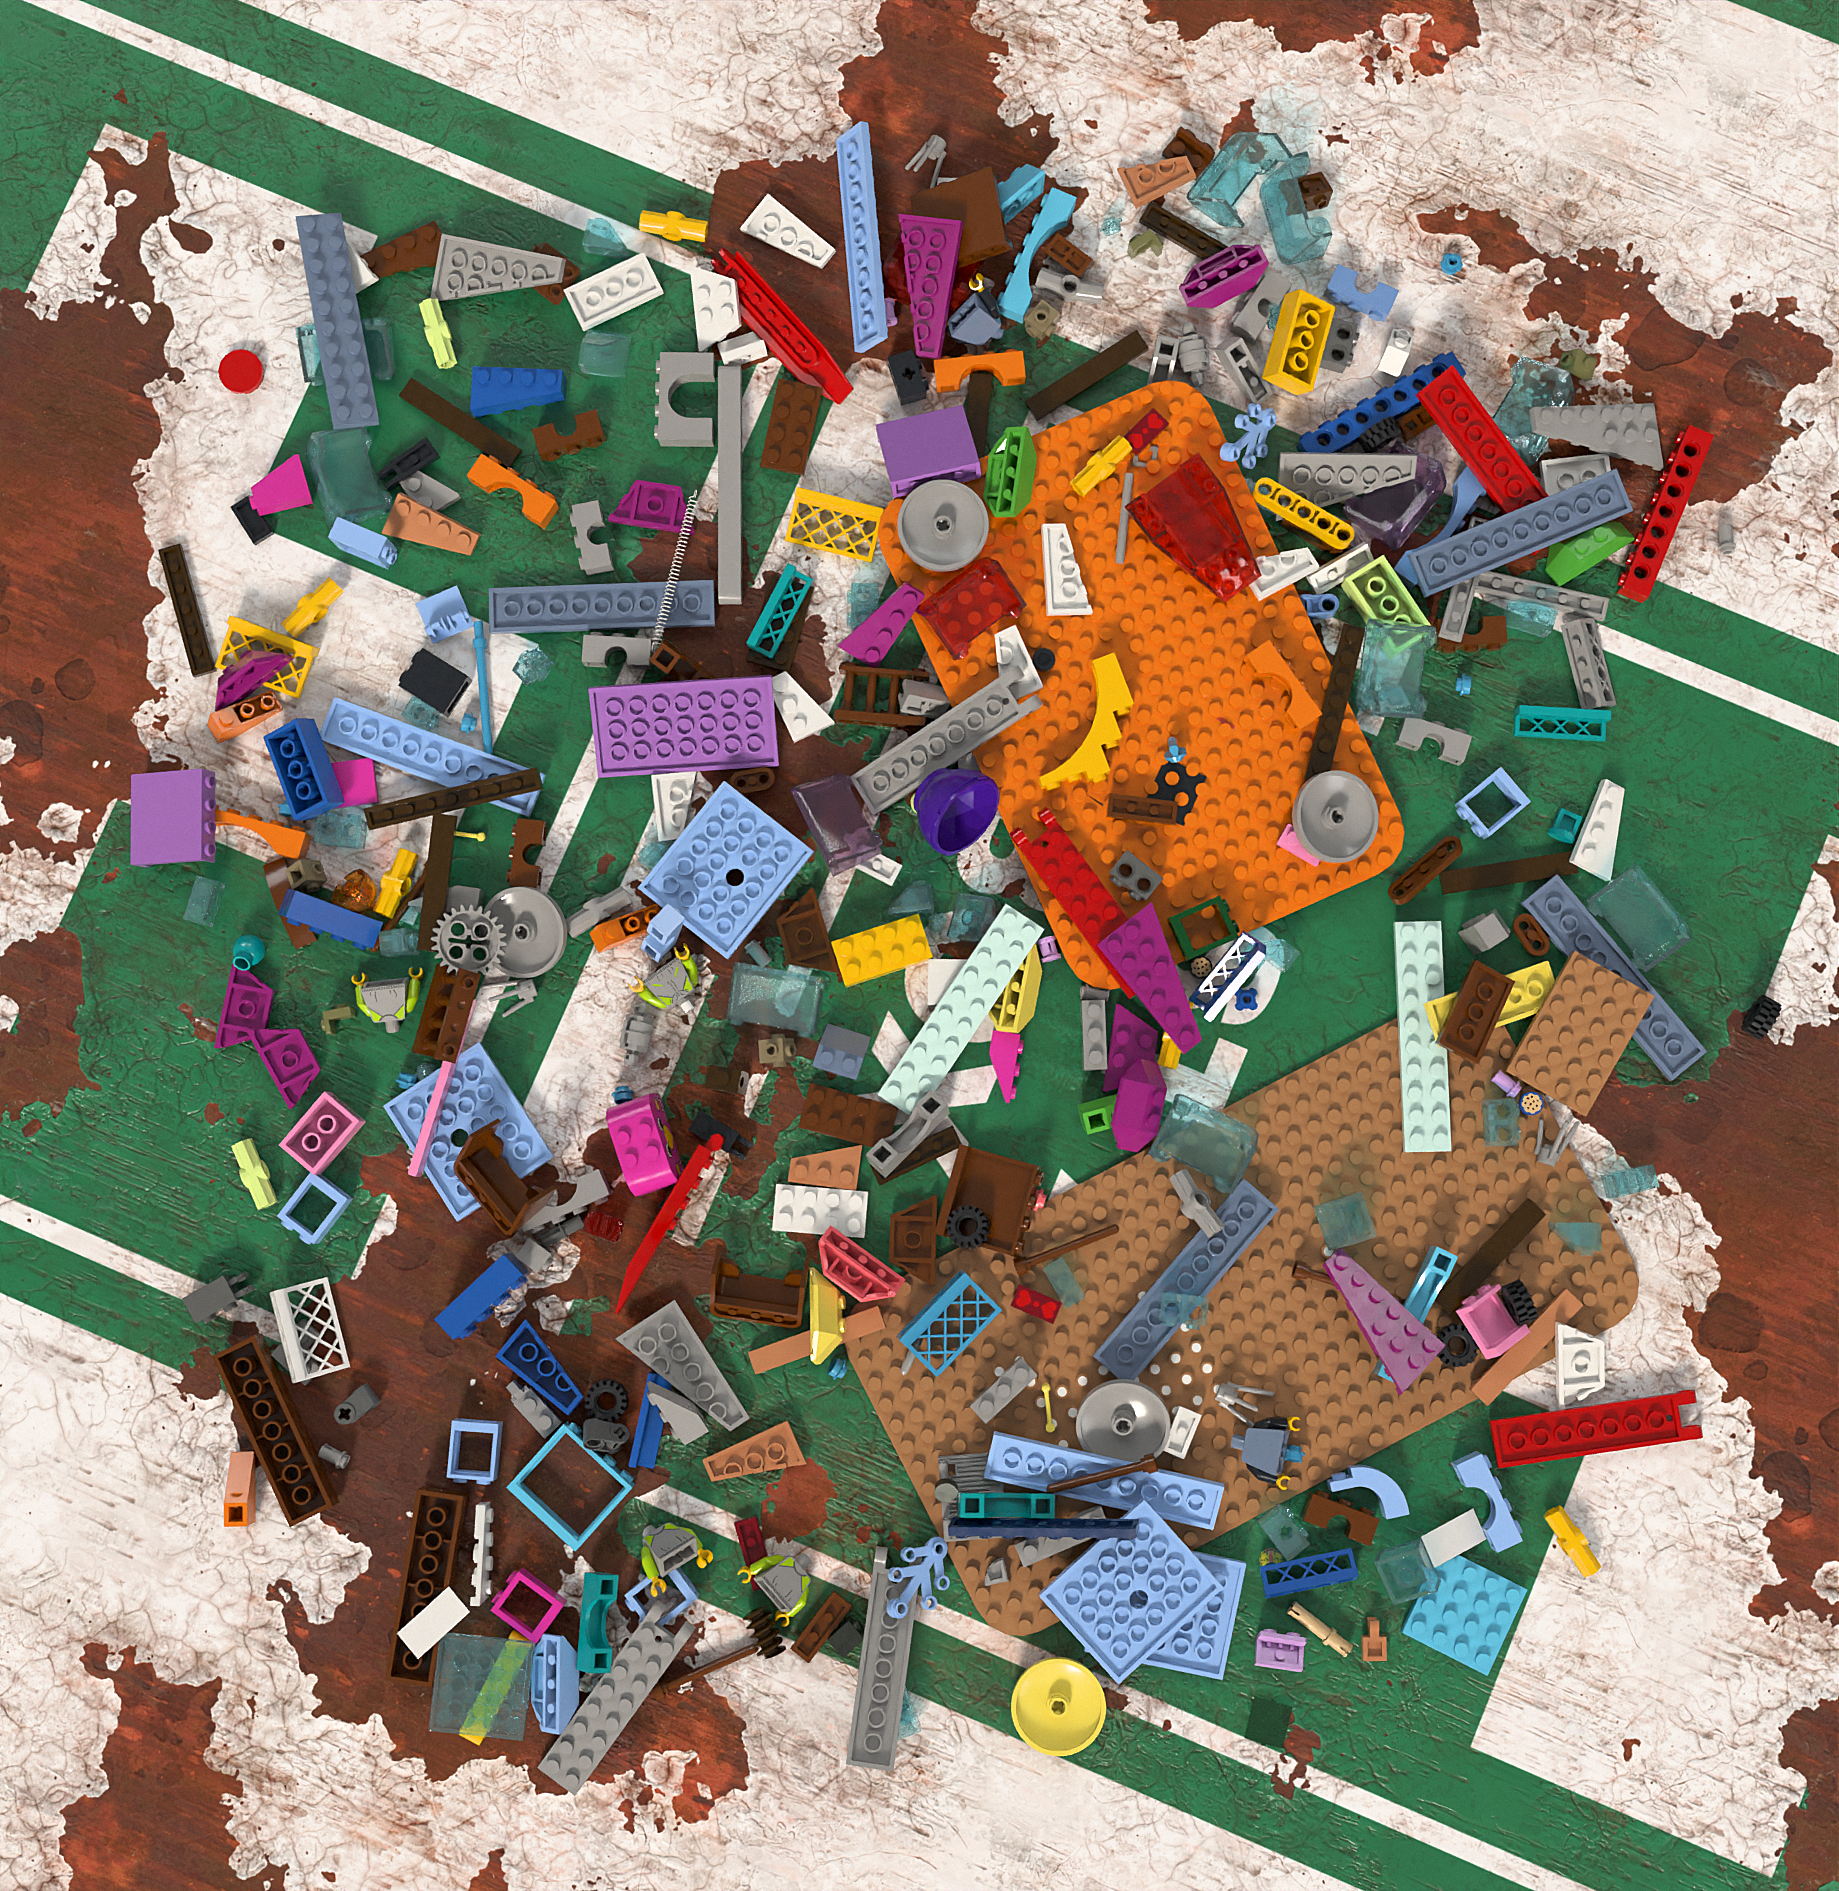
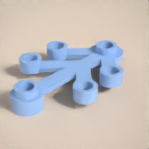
M1250 403L1247 408L1248 415L1238 414L1235 418V426L1248 432L1235 444L1224 443L1220 450V457L1223 461L1233 462L1239 458L1240 450L1247 445L1246 453L1242 459L1243 468L1253 469L1256 464L1255 456L1265 458L1268 453V446L1265 444L1268 431L1276 424L1277 417L1272 408L1261 410L1260 404ZM1249 417L1257 418V424L1250 422Z
M932 1537L925 1546L917 1548L905 1547L901 1550V1559L906 1562H913L916 1557H926L918 1565L903 1568L892 1567L889 1569L888 1578L893 1582H900L905 1577L913 1576L900 1598H893L888 1602L887 1612L891 1617L900 1619L907 1614V1604L920 1584L922 1590L921 1606L925 1610H934L936 1608L937 1599L932 1596L929 1569L933 1564L935 1571L934 1587L938 1590H946L950 1585L949 1578L944 1575L943 1558L947 1554L948 1547L943 1538ZM937 1545H939L938 1553L935 1550ZM908 1551L911 1552V1556L909 1559L906 1556ZM897 1570L898 1577L895 1579L894 1572ZM941 1579H943V1581H944V1584H943L942 1587H941L940 1584H939V1582H940ZM928 1599L931 1600V1605L929 1607L927 1606ZM901 1604V1611L899 1613L898 1606Z

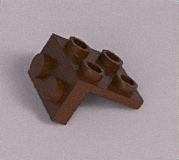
M547 242L535 244L530 249V252L566 259L561 283L532 287L553 305H559L565 297L564 289L572 286L580 274V269Z

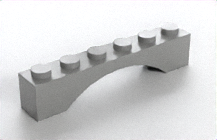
M1161 335L1157 336L1147 385L1172 379L1180 339ZM1158 445L1151 446L1150 451H1153L1152 460L1157 458ZM1134 455L1132 466L1146 468L1147 463L1138 462V456Z

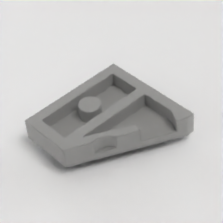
M420 471L399 482L409 497L438 512L461 499L457 492Z

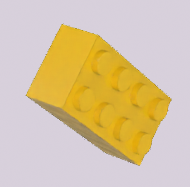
M1302 289L1285 294L1262 379L1295 395L1313 391L1335 306Z
M919 914L831 942L846 988L926 962L928 959H933Z

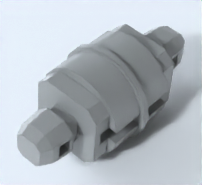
M1193 322L1183 324L1182 333L1185 337L1180 338L1178 359L1180 360L1183 374L1191 375V384L1194 387H1199L1205 383V374L1202 372L1210 369L1209 350L1207 349L1204 336L1197 334L1196 325Z
M638 1001L636 1003L634 1015L626 1014L623 1028L621 1029L619 1048L627 1050L624 1056L625 1065L636 1066L639 1060V1052L647 1054L650 1045L654 1020L646 1018L649 1012V1004Z

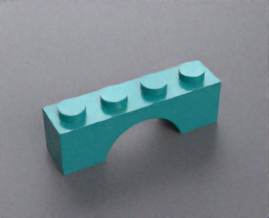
M958 1492L957 1516L960 1518L1019 1517L1055 1519V1494Z
M585 1572L576 1670L586 1673H611L613 1648L610 1646L606 1636V1616L610 1605L617 1600L619 1575L607 1572Z

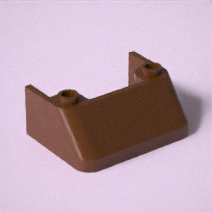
M497 1118L469 1135L454 1162L453 1169L459 1180L500 1230L506 1235H511L547 1205L556 1187L552 1185L544 1191L537 1186L528 1189L501 1157L504 1143L495 1134L501 1122Z
M718 1244L711 1272L710 1312L721 1318L786 1328L799 1327L803 1317L810 1258H805L803 1271L792 1270L786 1273L785 1280L740 1273V1267L731 1259H722V1245Z

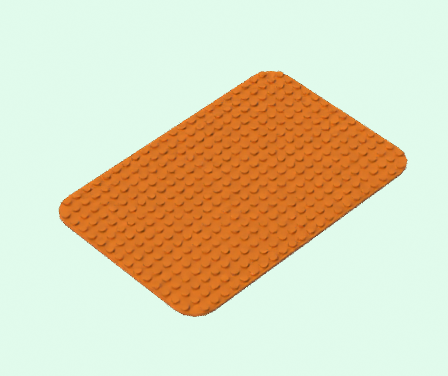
M1166 380L1152 383L1031 436L1037 455L1031 502L1016 517L996 518L992 514L983 498L989 455L980 458L982 478L961 483L972 489L982 500L988 514V536L980 554L971 563L960 569L939 572L926 569L915 563L904 551L897 529L899 511L908 495L896 497L889 502L880 516L878 528L881 552L898 588L906 581L925 593V597L911 618L952 708L999 678L995 634L1016 625L1031 660L1034 653L1041 648H1047L1055 655V664L1051 670L1047 672L1036 670L1044 688L1017 700L1020 705L1028 698L1037 694L1043 705L972 751L980 771L992 778L997 784L1000 796L997 808L1008 833L1019 827L1029 842H1033L1048 831L1037 816L1040 810L1047 807L1128 919L1152 902L1175 965L1185 961L1168 924L1167 919L1220 895L1221 899H1225L1229 905V917L1231 921H1236L1240 930L1237 934L1240 936L1243 931L1248 933L1376 876L1393 864L1402 850L1404 838L1401 815L1348 702L1330 771L1349 772L1360 778L1371 790L1377 803L1379 815L1378 829L1372 844L1361 856L1354 860L1342 863H1328L1320 860L1317 867L1276 845L1287 824L1289 823L1293 826V804L1302 786L1318 719L1296 733L1283 716L1289 703V696L1285 686L1279 680L1272 677L1256 678L1243 659L1267 640H1270L1272 644L1275 643L1281 650L1282 654L1280 656L1285 662L1288 661L1295 670L1294 675L1298 681L1302 680L1308 688L1307 693L1311 699L1315 698L1321 707L1332 666L1293 583L1258 601L1236 565L1238 560L1245 559V561L1257 559L1260 556L1269 557L1279 555V552L1236 460L1228 462L1223 461L1220 457L1222 445L1228 442L1211 406L1201 392L1183 382ZM1152 408L1169 422V426L1139 454L1138 462L1147 463L1146 468L1132 466L1134 454L1130 452L1116 465V469L1104 481H1100L1086 496L1079 495L1073 489L1070 482L1086 467L1088 461L1098 451L1102 452L1118 435L1124 437ZM1154 445L1159 446L1156 460H1152L1153 451H1150L1151 446L1154 447ZM1125 473H1132L1134 476L1124 564L1115 563L1124 475ZM1042 524L1066 525L1074 550L1073 555L1076 564L1078 563L1082 584L1085 586L1088 603L1093 611L1091 615H1046L1041 536ZM1115 653L1134 704L1132 708H1129V713L1122 716L1114 714L1122 735L1121 740L1118 741L1119 745L1108 750L1102 747L1110 768V773L1106 775L1107 779L1098 783H1094L1093 780L1087 782L1085 775L1082 774L1081 779L1071 783L1065 780L1060 782V787L1048 791L1047 787L1041 789L1038 782L1039 777L1056 770L1068 761L1082 746L1090 732L1095 718L1097 703L1096 681L1091 666L1092 661ZM1170 737L1176 738L1178 747H1183L1187 751L1183 760L1176 763L1186 767V772L1189 776H1196L1198 773L1206 776L1205 782L1198 784L1195 788L1198 797L1191 812L1184 818V826L1178 823L1173 826L1106 817L1110 793L1147 798L1148 794L1153 795L1158 791V784L1155 782L1161 766L1168 763L1164 758V753L1169 750L1167 740ZM1169 772L1165 776V781L1168 785H1176L1179 781V776L1176 772ZM1180 792L1175 796V802H1178V806H1184L1188 803L1189 798L1186 793ZM1092 798H1094V799H1096L1097 801L1103 803V806H1101L1099 803H1097V802H1096L1095 800H1093ZM1043 841L1042 846L1047 847L1048 842ZM1013 842L1062 953L1075 975L1092 987L1107 990L1120 988L1023 853ZM1126 850L1163 878L1145 902L1134 900L1129 896L1127 888L1123 885L1120 888L1110 881L1111 876L1108 873ZM1121 865L1119 873L1124 877H1128L1131 875V869L1127 865ZM1145 879L1138 880V888L1142 891H1147L1149 889L1148 881ZM1215 904L1180 919L1194 951L1229 936Z

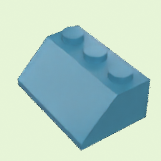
M1026 164L1022 168H1016L1006 182L1002 181L997 184L1005 224L1043 193L1045 172L1043 170Z

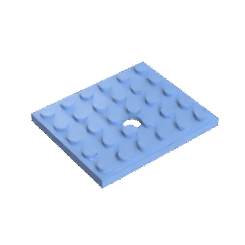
M723 781L640 884L638 889L662 908L667 904L678 908L682 912L683 917H685L683 925L726 959H729L812 856L814 851ZM732 869H739L744 874V881L739 886H731L727 882V873Z
M478 1042L459 1056L424 1166V1171L456 1221L462 1220L480 1208L481 1205L454 1172V1162L463 1146L457 1147L452 1143L451 1139L455 1130L463 1129L468 1133L469 1137L470 1134L499 1118L501 1122L495 1134L504 1143L501 1157L520 1180L555 1157L481 1042ZM441 1068L383 1106L413 1154Z
M1144 1498L1120 1518L1139 1519L1140 1528L1136 1538L1126 1541L1119 1538L1096 1540L1038 1594L1118 1685L1224 1588ZM1136 1590H1142L1147 1594V1603L1141 1608L1133 1607L1129 1601L1130 1595Z
M1192 1551L1224 1588L1142 1663L1223 1680L1246 1562ZM1142 1590L1132 1592L1129 1598L1130 1604L1133 1607H1143L1147 1603V1594Z

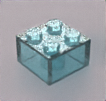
M1422 1538L1378 1552L1374 1563L1393 1605L1438 1592L1441 1579L1431 1562Z

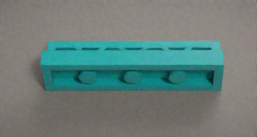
M787 564L746 642L748 648L770 659L774 658L813 582L812 578L798 572L795 566ZM795 577L806 582L802 590L793 592L791 584ZM793 597L795 603L793 609L783 612L781 607L782 601ZM782 617L784 621L783 628L773 632L771 622L773 619ZM772 636L774 645L770 652L759 647L763 639Z
M1519 705L1514 709L1513 736L1604 742L1606 741V722L1611 720V711ZM1520 719H1528L1534 727L1530 731H1520ZM1545 720H1549L1557 728L1552 733L1545 732L1540 724ZM1567 722H1574L1579 730L1575 734H1569L1562 726ZM1590 723L1600 724L1599 736L1591 735L1585 728Z

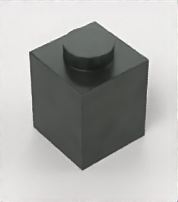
M848 1617L831 1633L827 1641L844 1658L863 1640V1631L865 1629L857 1619L853 1621Z

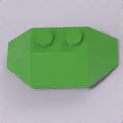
M1027 426L1007 427L1003 432L1004 435L997 441L989 453L983 498L996 518L1016 517L1031 502L1037 455Z
M1610 520L1550 545L1545 572L1560 587L1628 545L1635 538L1620 522Z

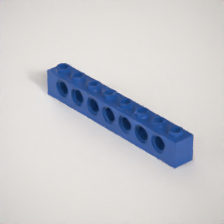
M1453 351L1446 355L1441 353L1432 360L1431 364L1427 366L1422 364L1413 371L1414 374L1409 377L1403 375L1398 378L1392 387L1388 388L1385 386L1375 393V397L1362 399L1356 404L1357 407L1351 411L1349 408L1345 409L1337 415L1338 418L1334 421L1327 420L1318 426L1319 429L1313 433L1311 431L1306 432L1299 438L1300 441L1296 449L1298 452L1340 453L1357 443V438L1380 420L1389 416L1396 420L1420 406L1421 402L1415 395L1420 390L1414 388L1413 383H1419L1423 389L1435 379L1432 372L1441 374L1452 365L1462 378H1464L1466 372ZM1394 394L1401 395L1404 400H1396ZM1375 406H1382L1385 412H1378ZM1356 417H1363L1366 423H1359ZM1336 428H1344L1347 434H1339ZM1324 439L1328 445L1321 446L1317 440Z

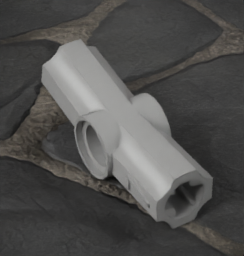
M1042 267L1035 287L1058 295L1065 302L1077 300L1101 305L1104 284L1080 280L1074 275L1065 276ZM1072 286L1075 290L1069 292L1064 287Z
M621 886L603 897H596L583 905V909L565 919L567 932L571 937L575 938L591 927L607 922L612 917L611 915L631 905L632 902L624 888Z
M1187 1169L1181 1170L1169 1178L1182 1201L1180 1204L1182 1213L1187 1218L1194 1219L1208 1238H1211L1224 1228L1225 1225L1210 1207V1197L1205 1191L1197 1188Z

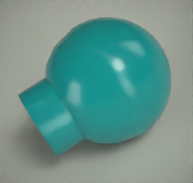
M250 934L239 937L233 945V965L237 969L245 971L252 965L258 964L265 955L263 941L259 937Z

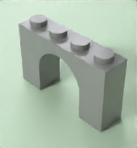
M660 352V360H656V374H659V382L655 383L656 395H659V403H655V417H658V425L654 427L655 439H658L660 446L714 447V422L712 418H687L678 415L671 408V397L674 391L682 384L687 382H715L716 360L714 353Z

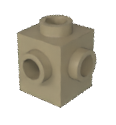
M1042 299L1035 308L1031 307L1025 314L1027 333L1033 338L1038 337L1041 341L1046 335L1050 337L1057 328L1056 324L1059 321L1060 313Z
M309 858L299 859L285 870L292 890L306 891L307 893L315 892L320 888L319 886L327 881L321 861L310 860Z
M785 1034L771 1035V1039L758 1040L760 1063H773V1067H786V1062L795 1061L796 1046L794 1038H785Z

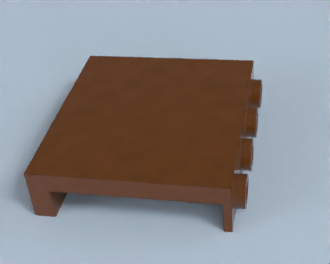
M992 166L982 167L977 172L960 175L955 180L941 182L936 187L922 189L917 194L910 196L914 216L959 220L964 223L956 269L1013 250L1012 241L1006 234L996 180L1000 178V175Z
M959 1144L934 1234L950 1238L947 1234L946 1223L949 1224L948 1216H953L951 1212L953 1210L957 1212L959 1206L965 1208V1205L976 1206L988 1217V1221L991 1224V1227H989L991 1233L986 1236L988 1240L986 1242L983 1240L981 1247L1018 1257L1019 1253L1022 1254L1025 1247V1240H1023L1025 1231H1028L1031 1225L1032 1218L1029 1217L1031 1208H1035L1038 1195H1036V1190L1043 1182V1167ZM973 1219L963 1221L960 1227L961 1233L966 1236L972 1235L977 1228L976 1221Z

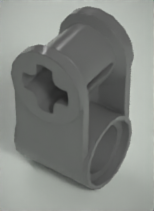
M365 1383L337 1406L334 1417L338 1423L343 1425L354 1423L364 1414L375 1408L381 1400L370 1385ZM346 1409H350V1410H351V1412L349 1413V1416H350V1417L345 1418V1417H344V1414L346 1413L345 1410H346Z
M588 1419L583 1423V1446L588 1450L615 1454L630 1436L629 1430L622 1424L606 1422L600 1419Z

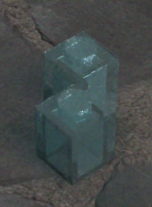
M1283 939L1262 941L1261 943L1266 945V956L1249 976H1254L1265 961L1284 973L1297 959L1300 952ZM1249 943L1242 952L1251 951L1254 945ZM1238 958L1233 962L1236 967L1239 965Z

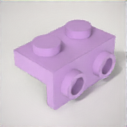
M1273 1629L1260 1631L1256 1636L1254 1665L1302 1672L1304 1646L1307 1638L1300 1637V1634L1293 1632L1286 1633V1635L1277 1634V1631Z

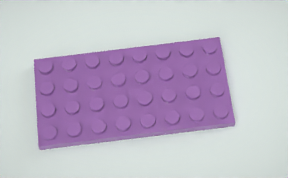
M772 675L593 686L588 688L598 778L779 766Z

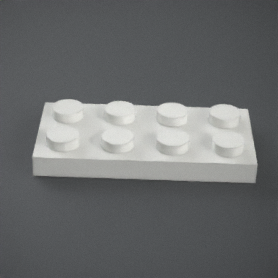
M644 252L564 289V293L583 331L664 294Z
M776 1184L772 1230L824 1234L831 1225L846 1237L864 1238L868 1192Z

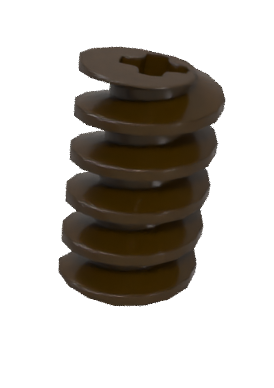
M769 1604L748 1612L742 1618L743 1621L750 1620L751 1623L746 1627V1630L754 1629V1632L749 1637L750 1639H758L753 1647H761V1650L756 1655L757 1657L764 1656L765 1659L775 1657L786 1650V1646L780 1645L783 1638L780 1636L775 1637L779 1633V1628H772L776 1623L775 1619H768L772 1615L771 1610H765Z

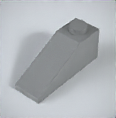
M1230 336L1214 348L1224 369L1250 403L1261 404L1273 395L1266 380L1262 379V373L1242 337Z

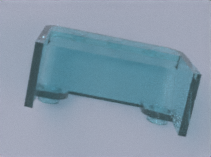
M1238 132L1229 138L1189 190L1187 199L1192 206L1220 226L1243 228L1245 224L1238 216V210L1234 207V204L1257 175H1268L1275 170L1278 162H1294L1295 158L1277 133Z

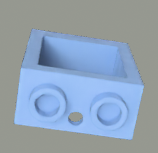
M340 517L336 518L328 538L340 550L385 569H389L390 565L395 563L397 549L387 537Z
M1500 767L1458 801L1455 806L1457 807L1458 815L1464 820L1467 819L1472 825V831L1478 837L1486 839L1531 801ZM1493 781L1515 807L1487 829L1466 803Z
M310 1172L277 1217L282 1220L281 1224L291 1231L294 1229L300 1233L299 1238L309 1245L311 1243L317 1244L322 1241L353 1198L322 1174L313 1175ZM312 1184L337 1202L315 1233H312L289 1215Z
M463 1418L452 1420L447 1478H453V1482L466 1483L468 1479L477 1480V1484L484 1485L491 1484V1481L496 1480L499 1470L503 1422ZM461 1431L493 1433L490 1471L458 1469Z
M680 1567L668 1575L686 1599L657 1621L661 1626L689 1606L700 1595ZM647 1576L624 1595L627 1598L625 1603L631 1611L636 1610L641 1617L639 1619L640 1623L648 1611L635 1594L652 1582L651 1579L648 1580Z

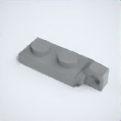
M513 1380L506 1387L514 1396L510 1399L514 1403L513 1405L544 1439L563 1422L533 1388H529L527 1385L522 1388L516 1380Z

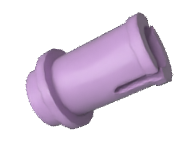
M1501 1069L1491 1079L1492 1082L1507 1093V1097L1511 1096L1514 1098L1522 1089L1519 1085L1520 1082L1513 1081Z

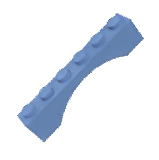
M1466 466L1452 486V510L1444 529L1429 543L1406 551L1393 569L1403 585L1410 590L1415 585L1419 586V583L1407 555L1450 538L1454 531L1458 533L1466 522L1463 520L1466 513L1471 515L1477 507L1478 503L1475 501L1478 496L1484 497L1487 493L1468 466Z

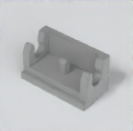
M904 679L902 683L904 694L899 693L898 695L901 707L900 712L937 719L946 713L950 700L943 687Z

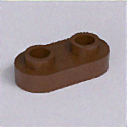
M766 767L739 771L730 778V786L742 795L767 791L775 784L774 773ZM763 776L768 777V781L765 784L760 782V778ZM741 780L746 782L743 788L738 787V782Z
M1521 914L1514 918L1512 930L1527 953L1532 956L1544 955L1549 950L1550 942L1535 918L1530 914ZM1521 922L1526 924V930L1520 928ZM1534 941L1539 943L1538 949L1533 947Z

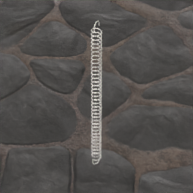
M684 517L685 521H683V524H685L684 522L693 523L692 521L686 520V517ZM687 524L682 525V528H683V529H681V532H682V533H680V536H681V537H679V538L689 539V538H687V537H683L681 534L690 535V534H688V533H684L682 530L691 531L690 529H686V528H684L683 526H689V527H692V526H691V525H687ZM665 596V598H663V601H665L664 599H671V600H673L672 598H668V597H666V596ZM667 601L662 602V605H664L663 603L672 604L671 602H667ZM664 605V606H661V607H660V608L662 609V610H660V611L670 612V611L665 610V609L662 608V607L671 608L670 606ZM652 639V641H653V644H652V652L654 653V651H653V645H654V643H656V644H660V643H657V642H655V641Z

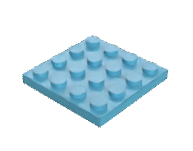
M1457 1555L1435 1568L1431 1564L1400 1631L1488 1676L1527 1589Z

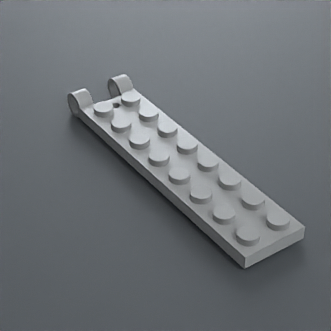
M1019 666L1013 667L852 775L850 779L871 813L876 816L918 788L923 780L935 770L950 767L1026 715L1039 709L1043 703L1037 694L1019 705L1008 688L1025 676ZM1008 698L1009 703L1005 705L1003 700Z
M876 1546L846 1765L894 1771L918 1588L907 1604V1614L900 1619L891 1617L887 1612L888 1602L893 1598H900L913 1576L905 1577L897 1584L889 1580V1569H885L888 1547ZM922 1556L916 1557L913 1562H909V1566L921 1564ZM897 1570L894 1572V1577H898ZM901 1604L898 1606L899 1613L901 1611Z
M658 1599L612 1662L611 1673H604L564 1732L559 1736L537 1767L574 1796H576L696 1628L688 1621H685L678 1633L674 1635L657 1623V1620L667 1607ZM656 1636H661L662 1641H658Z

